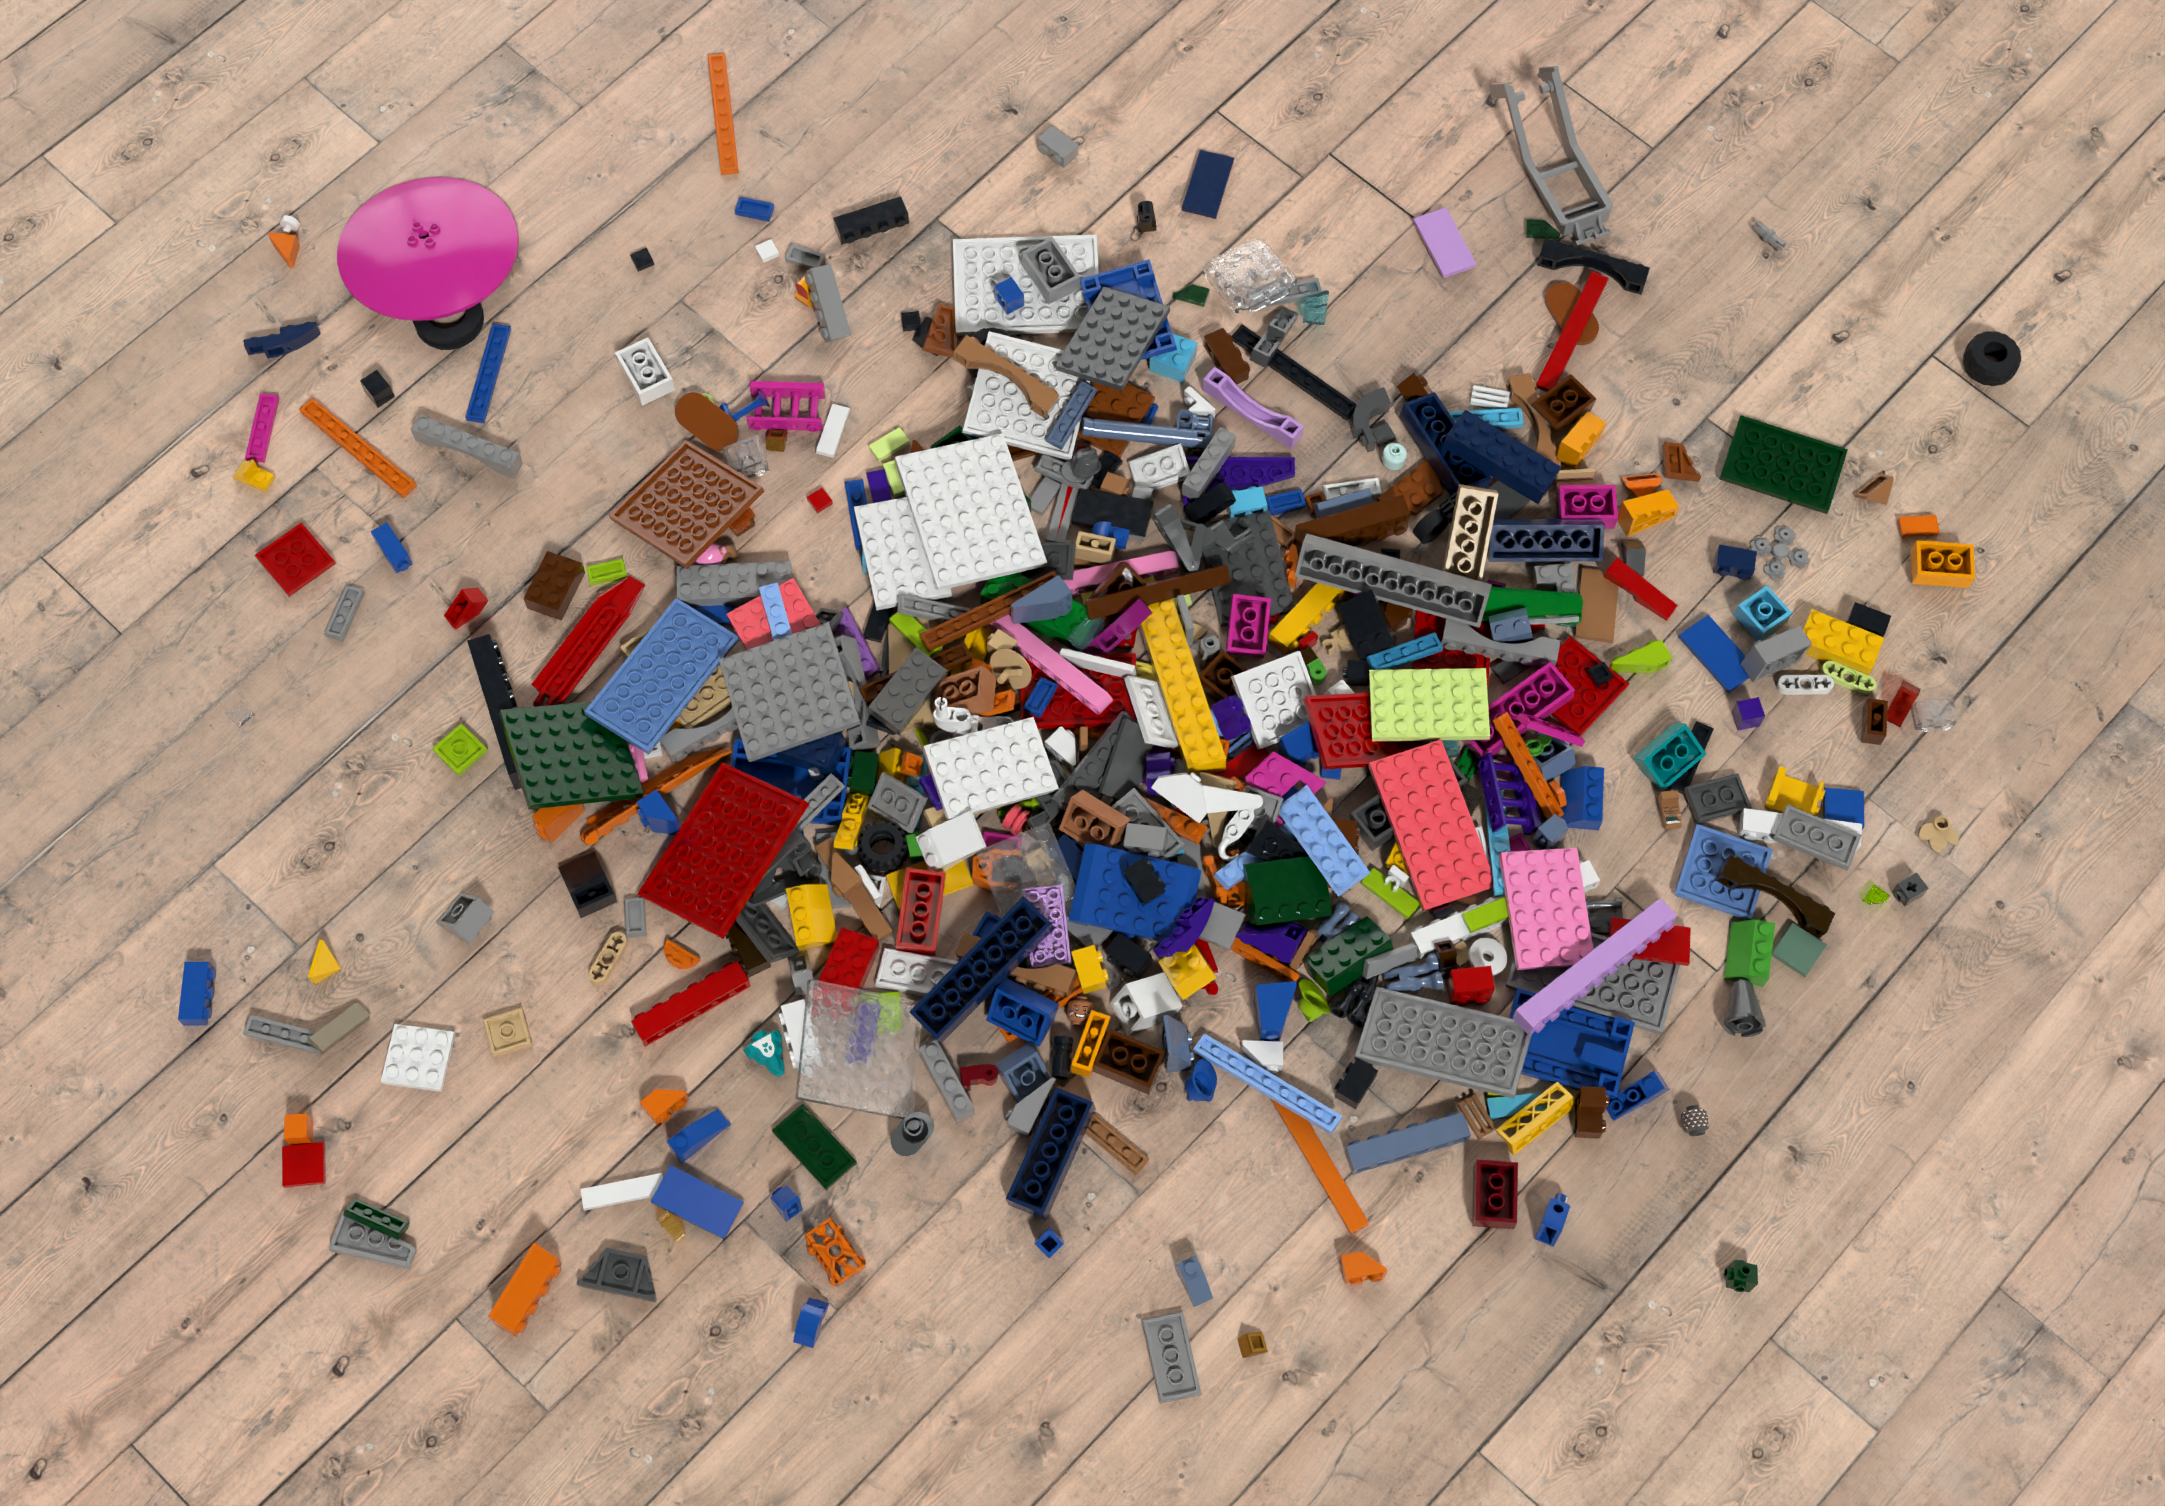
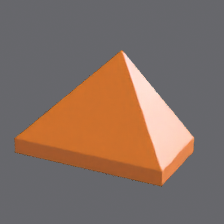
M1658 473L1621 477V481L1638 497L1652 494L1662 483V477Z

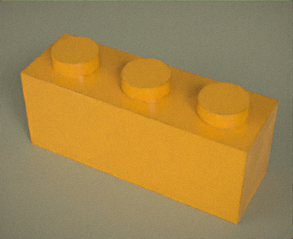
M1091 1010L1071 1064L1072 1073L1091 1078L1093 1064L1108 1032L1111 1016Z

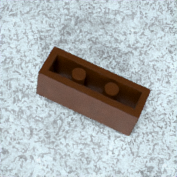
M1221 328L1205 335L1203 346L1217 369L1227 374L1236 385L1248 380L1250 366L1247 361L1244 362L1240 349L1234 346L1230 333H1226L1225 329Z

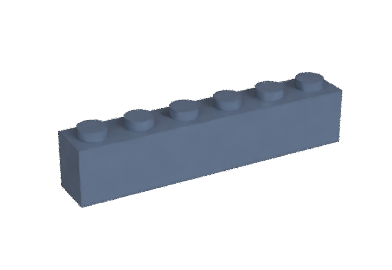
M1450 1112L1441 1119H1437V1117L1430 1118L1424 1124L1418 1125V1123L1408 1125L1407 1129L1400 1131L1399 1129H1393L1383 1136L1376 1134L1368 1137L1366 1141L1360 1142V1140H1355L1348 1143L1345 1155L1352 1175L1468 1141L1471 1133L1463 1112L1458 1114Z

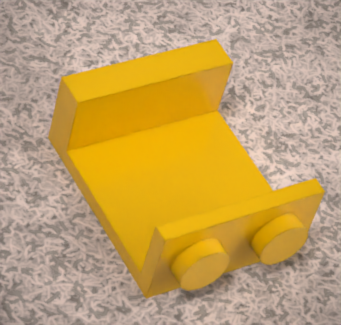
M1779 766L1764 807L1783 813L1788 804L1817 816L1820 809L1817 804L1824 797L1825 790L1823 786L1825 782L1820 781L1816 787L1786 776L1787 768Z

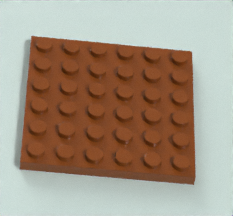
M685 440L609 517L624 529L688 569L765 491L762 486Z

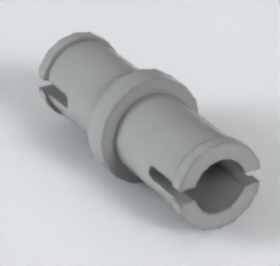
M1761 221L1756 222L1761 229L1754 224L1752 230L1758 233L1765 243L1772 245L1778 252L1783 250L1778 244L1784 248L1786 242L1779 238L1773 229L1770 230Z

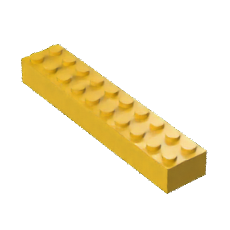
M1169 599L1147 605L1153 613L1139 625V629L1178 742V749L1185 771L1188 774L1193 772L1199 777L1200 772L1212 774L1226 770V757L1174 601Z

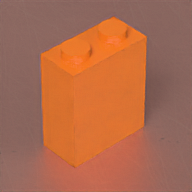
M582 804L540 808L532 816L533 827L537 830L536 834L543 841L547 839L550 843H553L585 811Z

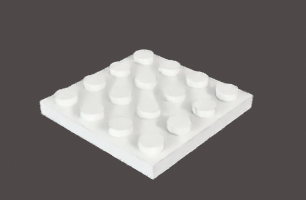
M1300 651L1231 676L1238 698L1242 700L1244 713L1251 721V734L1257 750L1280 742V737L1309 721L1303 699L1306 696H1315L1316 693Z

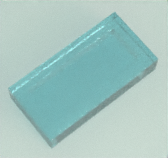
M1087 616L1067 639L1081 652L1107 624L1101 618L1089 620Z

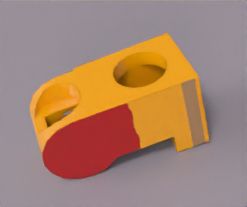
M804 275L795 284L798 290L795 294V299L810 308L813 304L810 299L811 291L809 285L806 284Z

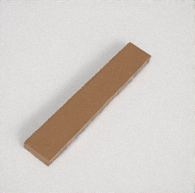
M832 837L814 847L830 873L832 869V855L835 851L847 862L839 848H834ZM864 886L847 899L872 938L881 941L893 934L892 929Z
M1057 1082L1047 1103H1049L1056 1087L1066 1091ZM1093 1114L1085 1134L1134 1175H1137L1149 1162V1158L1096 1114Z

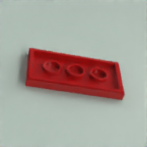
M1611 917L1609 937L1629 923L1631 919ZM1675 925L1670 931H1663L1656 942H1649L1646 949L1640 954L1636 952L1632 959L1688 966L1690 963L1691 928Z

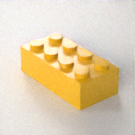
M1813 609L1802 629L1812 643L1805 655L1823 662L1835 661L1866 675L1871 673L1884 641V637Z

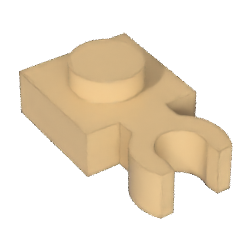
M1345 624L1330 633L1331 639H1325L1321 647L1331 646L1327 652L1328 655H1331L1337 647L1342 651L1351 645L1352 641Z

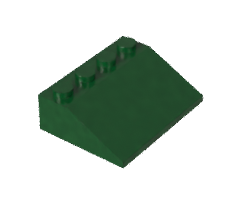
M1310 856L1243 864L1249 924L1264 925L1332 915L1326 879Z

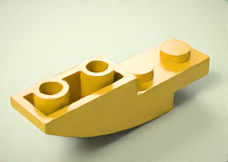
M860 793L849 795L842 812L840 827L834 839V848L854 850V847L857 846L858 837L861 836L860 832L863 829L869 796Z

